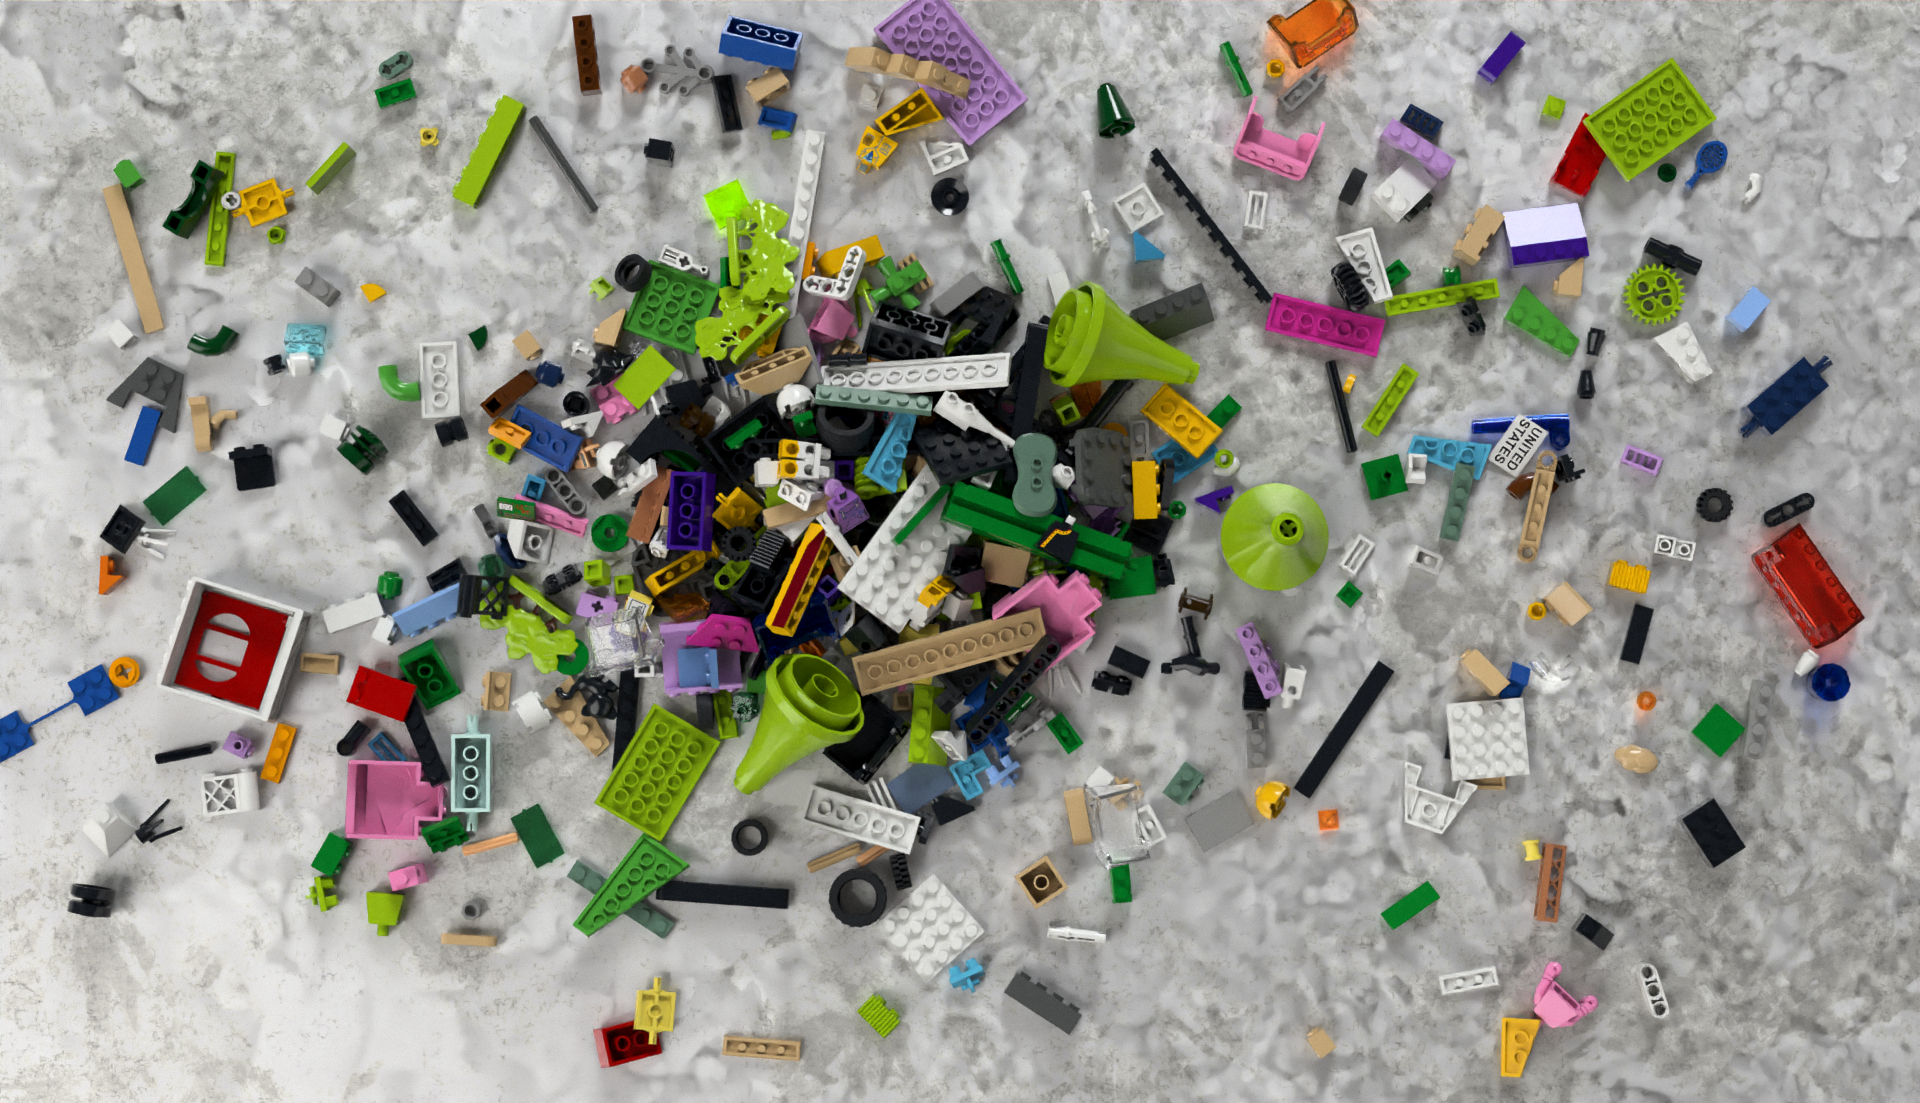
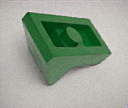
M812 411L791 418L798 438H806L817 434Z

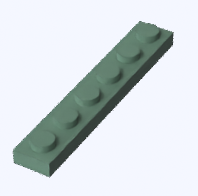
M817 384L815 404L925 416H931L933 396Z
M579 860L575 862L567 875L568 878L596 895L607 880V878ZM642 901L624 913L662 939L666 937L674 925L673 921Z

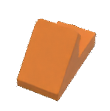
M101 556L99 594L108 595L127 578V576L112 575L115 572L116 563L111 556Z

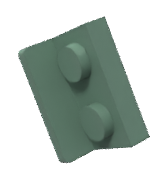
M1184 762L1162 793L1180 806L1188 805L1194 797L1191 795L1194 789L1199 790L1205 782L1203 779L1205 775L1187 762Z

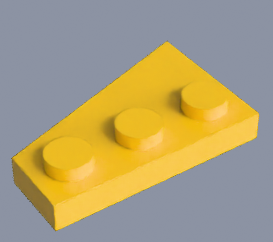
M1502 1018L1501 1076L1522 1077L1542 1020Z

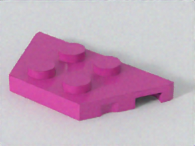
M711 614L704 623H701L696 628L697 631L692 636L688 635L686 637V644L759 652V645L756 641L750 618Z

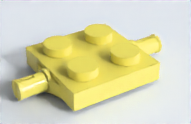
M654 977L653 989L637 990L633 1029L649 1032L648 1044H657V1033L673 1032L676 992L661 990L662 978Z

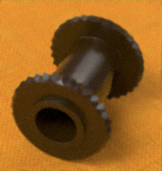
M1184 587L1178 603V612L1181 613L1182 608L1203 613L1204 620H1206L1213 606V594H1210L1209 599L1187 593L1188 587ZM1187 599L1191 600V604L1187 603Z

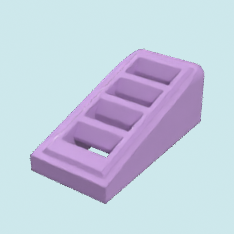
M1627 444L1620 462L1657 477L1664 458ZM1632 450L1634 451V455L1631 461H1628V457ZM1638 454H1641L1642 456L1640 458V461L1638 464H1636L1635 461L1637 459ZM1648 457L1649 460L1646 467L1642 466L1645 458ZM1653 460H1655L1656 464L1653 470L1649 469Z

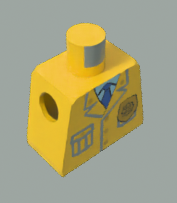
M867 125L856 151V157L862 160L857 170L864 175H867L871 166L880 170L899 148L898 143Z

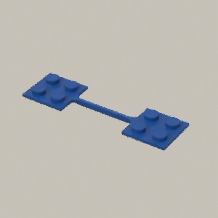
M100 664L67 682L73 692V699L35 721L25 724L17 711L1 718L0 763L34 745L29 734L31 726L73 703L79 704L84 715L87 716L120 698L103 665Z

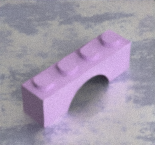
M1392 118L1379 137L1393 148L1403 150L1415 157L1425 166L1426 170L1441 180L1445 178L1456 162L1454 158L1394 118Z

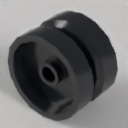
M72 884L70 894L74 897L82 898V900L73 899L69 901L68 912L87 917H111L112 907L109 904L101 903V901L110 902L114 900V889L88 884Z

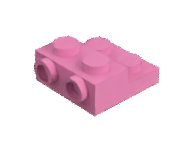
M621 373L607 385L602 386L600 384L590 390L608 424L613 423L615 425L623 420V416L627 414L633 415L640 411L613 386L624 373Z

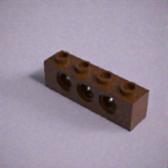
M591 14L572 16L581 93L583 96L602 94L594 19Z

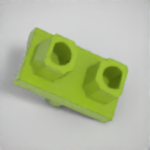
M315 877L316 890L315 886L309 887L310 895H306L305 898H311L313 906L320 904L321 912L331 910L330 908L339 905L338 896H328L326 890L335 887L334 877Z

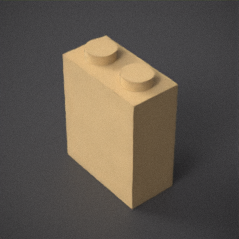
M983 539L980 566L985 568V581L1022 588L1023 584H1026L1028 580V573L1026 571L1028 565L1032 563L1033 554L1001 542Z

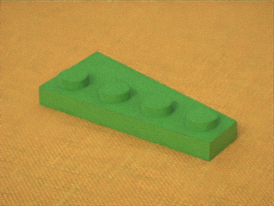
M1524 285L1503 318L1567 357H1571L1580 341Z

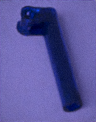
M1568 413L1525 416L1544 430L1549 431L1550 446L1555 451L1565 449L1570 443V420ZM1517 416L1472 419V434L1505 433ZM1559 437L1560 440L1564 441L1561 445L1560 442L1556 441Z

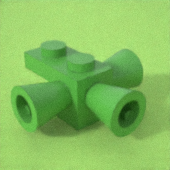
M891 256L884 258L875 265L887 278L885 280L886 286L869 292L876 305H878L879 300L887 302L892 296H894L895 300L900 298L903 307L910 310H915L922 304L910 292L913 286L928 277L918 260L897 272Z

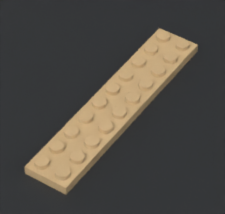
M1036 606L1000 616L995 621L993 619L985 620L852 657L851 659L860 694L864 696L1032 649L1046 635L1040 607Z

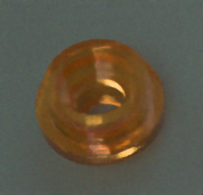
M1641 692L1637 697V705L1642 710H1651L1656 705V697L1651 692ZM1645 697L1649 699V703L1647 705L1643 703V699Z

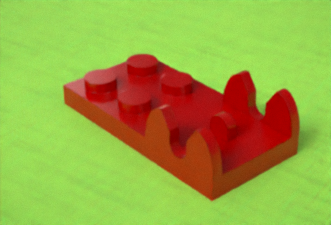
M1584 113L1549 180L1582 198L1589 192L1591 183L1598 175L1599 168L1606 156L1582 122L1589 116L1587 113Z

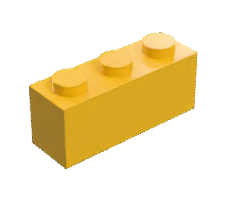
M1155 461L1131 462L1133 519H1156L1157 515L1161 514L1160 503H1157V495H1160V485L1156 484V476H1159V465H1155Z

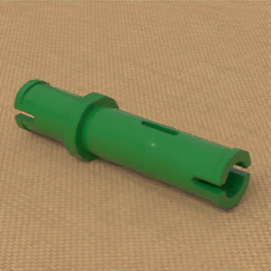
M1229 41L1221 44L1219 47L1226 60L1225 64L1229 66L1243 98L1253 94L1252 88L1239 63V56H1236Z
M998 239L990 243L997 258L996 262L1000 264L1013 295L1024 292L1025 290L1009 259L1011 256L1007 254L1002 240Z

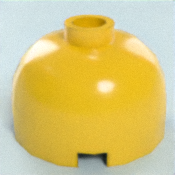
M1270 781L1264 784L1263 787L1259 786L1255 792L1257 797L1255 803L1259 813L1269 820H1272V818L1276 819L1286 805L1284 802L1285 796H1290L1291 788L1279 781Z

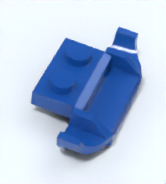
M969 706V712L954 720L961 731H965L966 723L979 708ZM1003 720L997 724L981 743H971L966 735L967 742L974 753L989 744L992 747L995 746L999 759L1009 754L1010 745L1007 747V742L1005 741L1010 731Z

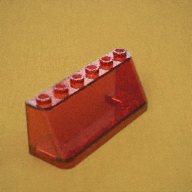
M1800 523L1792 526L1752 554L1753 564L1811 647L1820 649L1839 640L1865 619Z

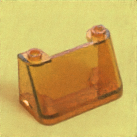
M1313 0L1286 19L1282 14H1278L1266 21L1272 34L1293 64L1299 69L1307 66L1350 37L1359 27L1355 8L1348 0Z

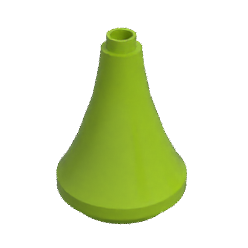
M1084 281L1076 289H1069L1061 297L1051 316L1043 365L1046 369H1049L1050 380L1053 384L1068 388L1077 384L1102 380L1140 379L1183 385L1185 382L1193 384L1197 379L1200 365L1198 362L1192 361V356L1149 333L1126 314L1099 284Z
M1280 483L1259 485L1240 495L1227 510L1220 532L1222 553L1233 573L1246 584L1265 591L1287 590L1307 581L1321 566L1326 556L1329 542L1328 525L1318 504L1304 491L1291 485Z
M784 654L776 658L766 673L763 708L754 737L744 758L736 769L735 787L740 792L751 795L754 791L761 790L790 765L820 749L853 739L864 724V713L860 696L849 678L833 664L814 655Z

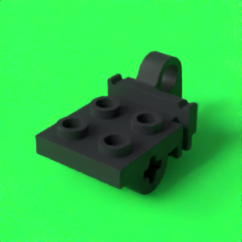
M989 661L936 675L947 688L933 702L947 715L965 698L962 695L963 692L967 696L996 668Z

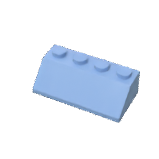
M459 583L393 613L392 616L404 636L414 638L422 634L421 630L427 627L431 630L439 626L438 622L444 619L447 622L456 618Z

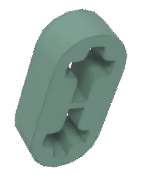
M400 51L380 64L379 73L384 79L391 80L408 70L413 65V58L408 52ZM402 56H404L405 58L409 57L407 59L408 63L405 65L404 63L398 64L399 62H401ZM386 66L392 68L390 70L391 74L389 75L387 73H384Z

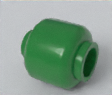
M384 571V574L378 577L377 592L383 595V599L394 600V597L402 594L403 578L399 576V573Z

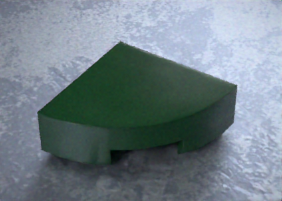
M485 325L468 334L478 352L483 349L487 341L488 330Z

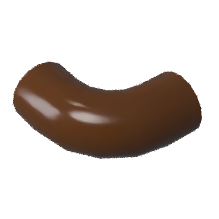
M1535 472L1518 476L1505 489L1507 493L1517 501H1521L1531 491ZM1553 481L1550 497L1560 486L1555 481Z

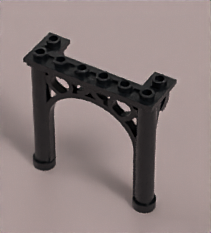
M1043 315L1038 323L1048 324L1049 326L1051 318ZM1024 343L1011 358L1009 386L1012 383L1013 395L1002 396L1009 386L992 387L986 390L985 393H979L973 404L977 410L984 411L991 418L990 421L995 426L1004 428L1008 435H1010L1013 414L1004 411L1001 403L1005 400L1015 402ZM1131 379L1114 380L1088 415L1074 426L1056 428L1045 425L1034 418L1032 431L1040 433L1042 430L1045 431L1044 435L1057 434L1060 439L1061 445L1057 447V452L1059 453L1057 454L1054 466L1061 463L1064 466L1070 467L1075 459V448L1069 447V441L1065 444L1063 434L1072 433L1084 428H1099L1125 392L1133 387L1134 383Z

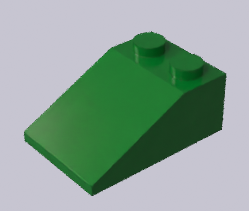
M433 638L398 655L400 668L408 681L417 686L416 693L427 710L461 693L442 652Z

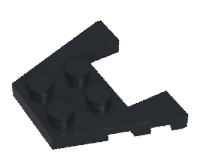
M986 286L942 320L953 323L951 327L952 332L956 331L965 318L988 326V329L979 340L981 344L994 349L997 345V337L1002 334L1003 323L1008 320L1016 301L1013 296Z

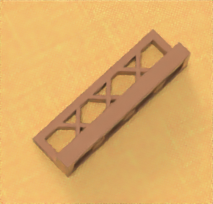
M656 465L658 477L643 488L626 533L627 537L649 544L670 487L671 471H673Z
M1543 843L1534 920L1555 923L1558 921L1567 846ZM1553 849H1561L1560 858L1554 862L1552 859ZM1555 866L1558 870V877L1552 881L1550 873L1551 868ZM1552 885L1556 890V896L1549 900L1548 889ZM1549 904L1554 910L1553 918L1545 917L1546 906Z

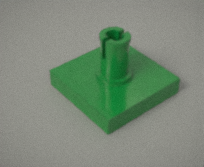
M1399 454L1361 463L1370 501L1408 491Z

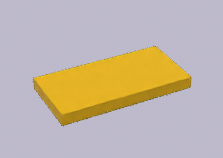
M1167 383L1140 410L1145 417L1197 460L1223 433L1220 427Z

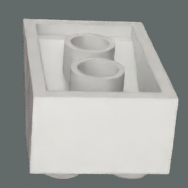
M1411 156L1372 193L1371 197L1398 223L1438 183Z

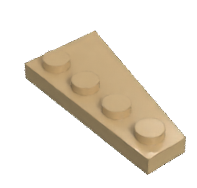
M572 675L559 686L565 693H568L571 686L575 683ZM580 690L575 693L572 700L564 701L554 691L543 701L595 757H598L611 744L596 718L581 715V710L587 702Z

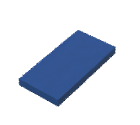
M518 404L510 422L531 432V439L524 445L522 450L569 473L585 438L566 428L563 429L562 426Z

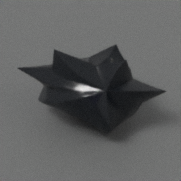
M608 346L596 351L595 358L592 360L594 368L587 372L592 377V380L586 387L599 383L602 386L607 385L621 373L625 372L632 363L634 355L624 354Z

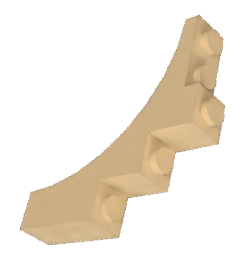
M849 47L844 64L858 72L876 73L913 81L944 91L961 99H966L971 80L947 70V67L934 61H919L906 54H890L877 47Z

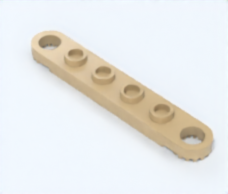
M1550 450L1541 452L1537 459L1517 550L1519 559L1526 563L1533 562L1537 556L1554 481L1557 456ZM1549 455L1553 458V462L1550 465H1544L1542 458ZM1530 548L1533 554L1528 558L1523 557L1522 550Z

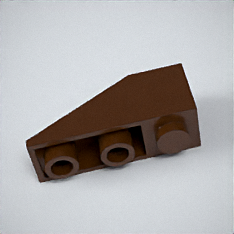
M525 369L491 394L480 406L495 421L539 383Z

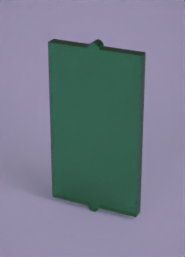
M185 466L145 499L143 503L151 511V516H155L160 524L164 526L206 492L207 489L199 481V477L195 476L188 466Z
M539 803L527 810L523 809L521 813L510 818L536 868L548 862L552 863L554 859L565 854Z

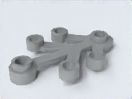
M671 44L665 47V53L668 57L672 58L677 66L658 64L649 57L644 58L641 62V68L646 74H652L655 71L676 74L668 81L662 82L659 85V90L662 94H668L673 86L685 77L692 76L694 78L686 85L682 84L678 87L679 95L686 97L689 95L690 90L698 84H708L712 82L711 78L715 76L713 68L709 65H703L691 47L685 48L683 54L686 59L691 60L696 69L688 68L678 55L675 46ZM669 48L674 49L672 54L667 53ZM689 50L693 52L690 57L686 55V52ZM652 64V69L647 70L646 65ZM708 72L709 76L707 78L702 77V73ZM663 85L669 87L667 91L662 90ZM682 88H687V92L685 94H682L680 92Z
M1050 705L1039 713L1042 718L1023 732L1019 733L1016 730L1005 738L1007 747L1009 745L1012 747L1016 746L1023 740V735L1026 738L1034 730L1037 731L1045 725L1042 722L1043 720L1047 723L1056 717L1054 707Z

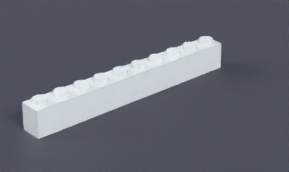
M808 129L806 130L788 238L790 245L798 247L801 251L794 261L785 264V267L793 272L795 286L789 290V300L777 304V308L785 306L791 312L787 321L797 315L802 272L807 242H809L826 142V132Z

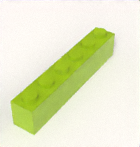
M503 95L502 99L499 98L495 104L496 111L493 116H489L486 122L487 128L485 132L480 134L478 138L479 144L476 149L472 150L469 156L470 162L468 166H464L460 175L462 178L459 183L455 184L452 190V197L455 200L473 209L477 208L526 110L524 104L506 95Z

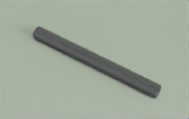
M538 116L532 117L529 120L530 124L589 213L597 211L598 206Z

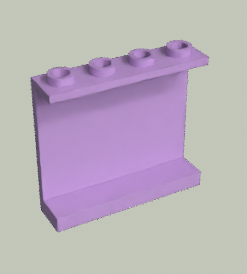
M706 619L659 623L665 694H669V697L681 696V693L686 692L689 695H698L700 691H708L711 694L719 693V690L727 689V692L739 691V688H743L739 651L716 648L719 688H711V685L680 687L677 650L705 647L686 644V637L688 635L692 636L697 631L696 628L701 623H704Z

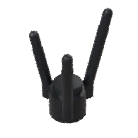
M167 799L135 831L137 838L143 844L148 841L152 843L157 839L183 829L180 826L155 835V828L163 823L164 819H160L153 825L149 824L166 807L170 799Z

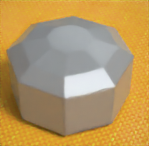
M469 901L463 905L461 913L465 919L475 920L481 914V907L477 902Z

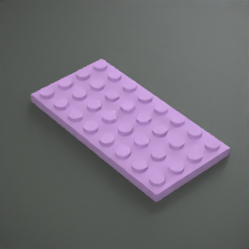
M909 0L873 29L892 54H906L919 61H934L947 67V70L971 80L966 99H961L944 91L917 83L920 88L924 89L935 107L968 147L1028 101L1025 94L948 0Z

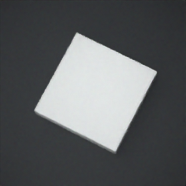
M1145 182L1112 201L1131 235L1165 215Z

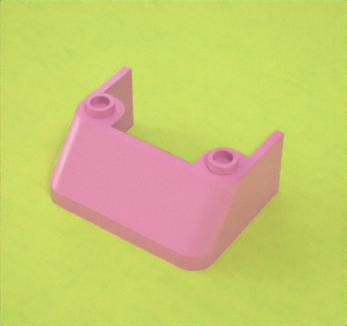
M1254 96L1234 146V155L1238 159L1290 179H1303L1318 147L1326 123L1322 122L1317 135L1303 133L1298 141L1292 140L1262 128L1264 124L1263 117L1253 112L1258 99L1257 96Z

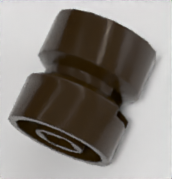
M691 403L684 410L679 424L688 430L693 429V433L704 438L712 430L716 417L707 411L702 412V408Z

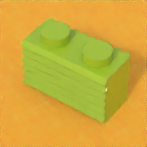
M872 994L857 1012L885 1039L901 1022L899 1019L900 1014L894 1008L889 1010L885 1006L887 1002L882 996Z

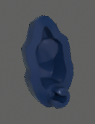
M497 533L494 537L495 552L501 557L502 562L512 569L524 568L527 561L514 557L507 535Z

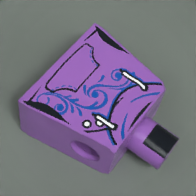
M838 487L834 491L835 497L827 502V512L834 524L839 526V531L843 535L870 516L857 494L845 487Z

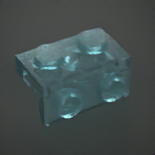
M288 323L284 337L286 352L306 351L309 355L313 356L324 355L326 326Z

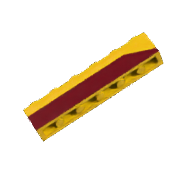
M810 523L803 541L797 550L794 561L790 565L789 572L782 583L780 592L774 601L771 612L767 617L765 625L775 634L793 637L834 546L830 537L825 535V530L821 524Z

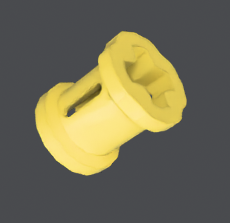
M1539 839L1522 841L1526 852L1525 861L1542 859L1538 847Z

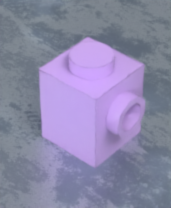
M230 731L222 749L240 758L247 759L248 756H252L255 750V741L236 731Z

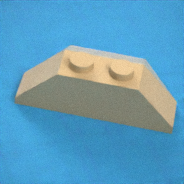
M806 346L784 349L747 364L734 376L741 388L761 395L770 394L787 384L800 381L812 361V356Z

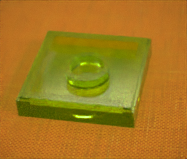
M738 179L703 195L719 230L727 227L726 217L735 216L737 222L743 220L740 216V210L743 207L750 206Z

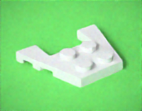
M1405 761L1404 820L1406 823L1442 835L1477 789L1478 785L1460 780L1455 798L1453 799L1417 787L1416 784L1422 767Z

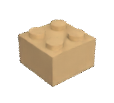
M1047 855L1014 876L1035 909H1038L1068 888Z

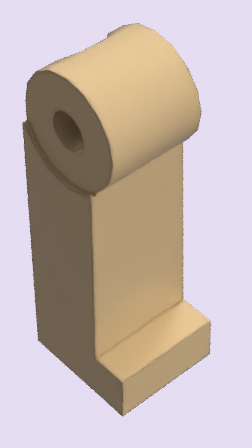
M206 396L188 398L196 450L198 453L213 451L214 436L212 423H210L212 417L210 398Z

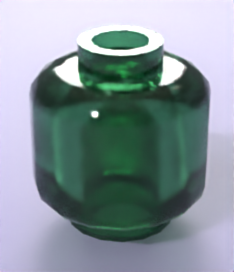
M496 554L482 556L478 562L480 576L502 577L505 574L502 559L496 556Z

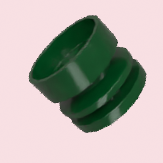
M358 424L356 430L361 435L358 436L354 432L350 433L355 442L351 443L348 440H344L336 449L357 469L368 475L375 467L371 458L374 457L380 461L383 459L377 451L380 450L385 455L389 451L382 440L373 432Z

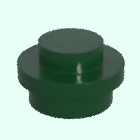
M1669 163L1662 164L1657 170V176L1662 182H1671L1677 175L1676 168Z

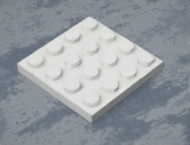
M1523 697L1446 704L1452 781L1530 774Z
M934 873L876 924L926 983L985 932Z

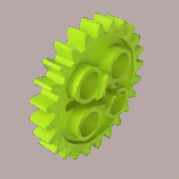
M1655 263L1651 265V268L1647 264L1644 265L1643 270L1640 267L1637 268V274L1635 272L1630 274L1633 279H1626L1629 285L1623 286V289L1627 290L1626 293L1622 294L1623 297H1627L1623 304H1629L1626 311L1632 310L1631 317L1637 315V322L1644 319V325H1647L1649 321H1651L1652 326H1655L1657 321L1660 325L1664 324V319L1667 322L1671 321L1670 316L1676 317L1675 311L1682 310L1678 304L1685 303L1684 300L1680 299V297L1686 295V293L1680 292L1685 286L1678 285L1682 279H1675L1674 277L1677 273L1670 274V267L1664 271L1662 264L1658 269ZM1657 279L1663 280V288L1657 286ZM1638 284L1645 285L1646 291L1644 293L1639 291ZM1663 290H1670L1669 293L1638 300V297L1649 295L1652 292L1658 293ZM1662 297L1668 298L1669 306L1662 304ZM1644 302H1648L1651 305L1650 311L1644 309Z

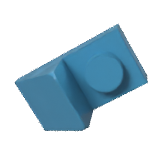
M528 474L521 495L540 502L547 486V481Z

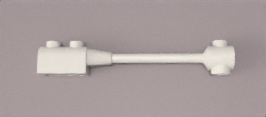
M946 390L933 411L964 431L970 426L993 435L1011 448L1014 446L1015 440L993 427L973 404L963 401L954 392ZM1060 463L1053 467L1052 482L1056 488L1067 490L1075 479L1076 473L1071 467Z

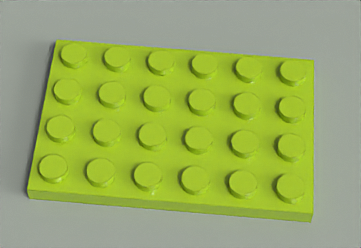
M1670 58L1589 115L1582 122L1624 180L1629 182L1717 118L1675 60Z
M653 703L594 803L661 842L719 746L720 741Z

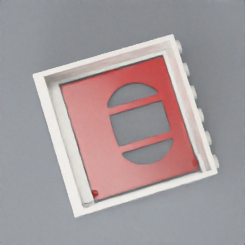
M193 576L192 580L190 579L187 584V596L183 598L180 609H182L180 617L177 616L174 623L176 628L174 635H171L168 640L169 649L162 658L161 664H163V667L156 676V687L275 724L311 613ZM206 588L291 614V616L206 590ZM221 614L236 615L247 624L250 635L210 624L209 621ZM205 629L248 641L240 667L198 654ZM195 661L206 662L234 671L237 674L226 681H212L200 673ZM176 683V684H179V685H182V686H185V687H188V688H192V689H195V690H198V691H201V692H204V693H208V694H211V696L204 695V694H201V693H198V692H195V691H192V690H188V689H185V688H182V687H179V686H176V685H173V684ZM223 699H227V700H230V701H233V702H236V703H239V704H243V705H246V706H249V707H252V708H255V709H259V711L252 710V709H249V708H246V707H243V706H240V705H236V704H233V703L224 701Z

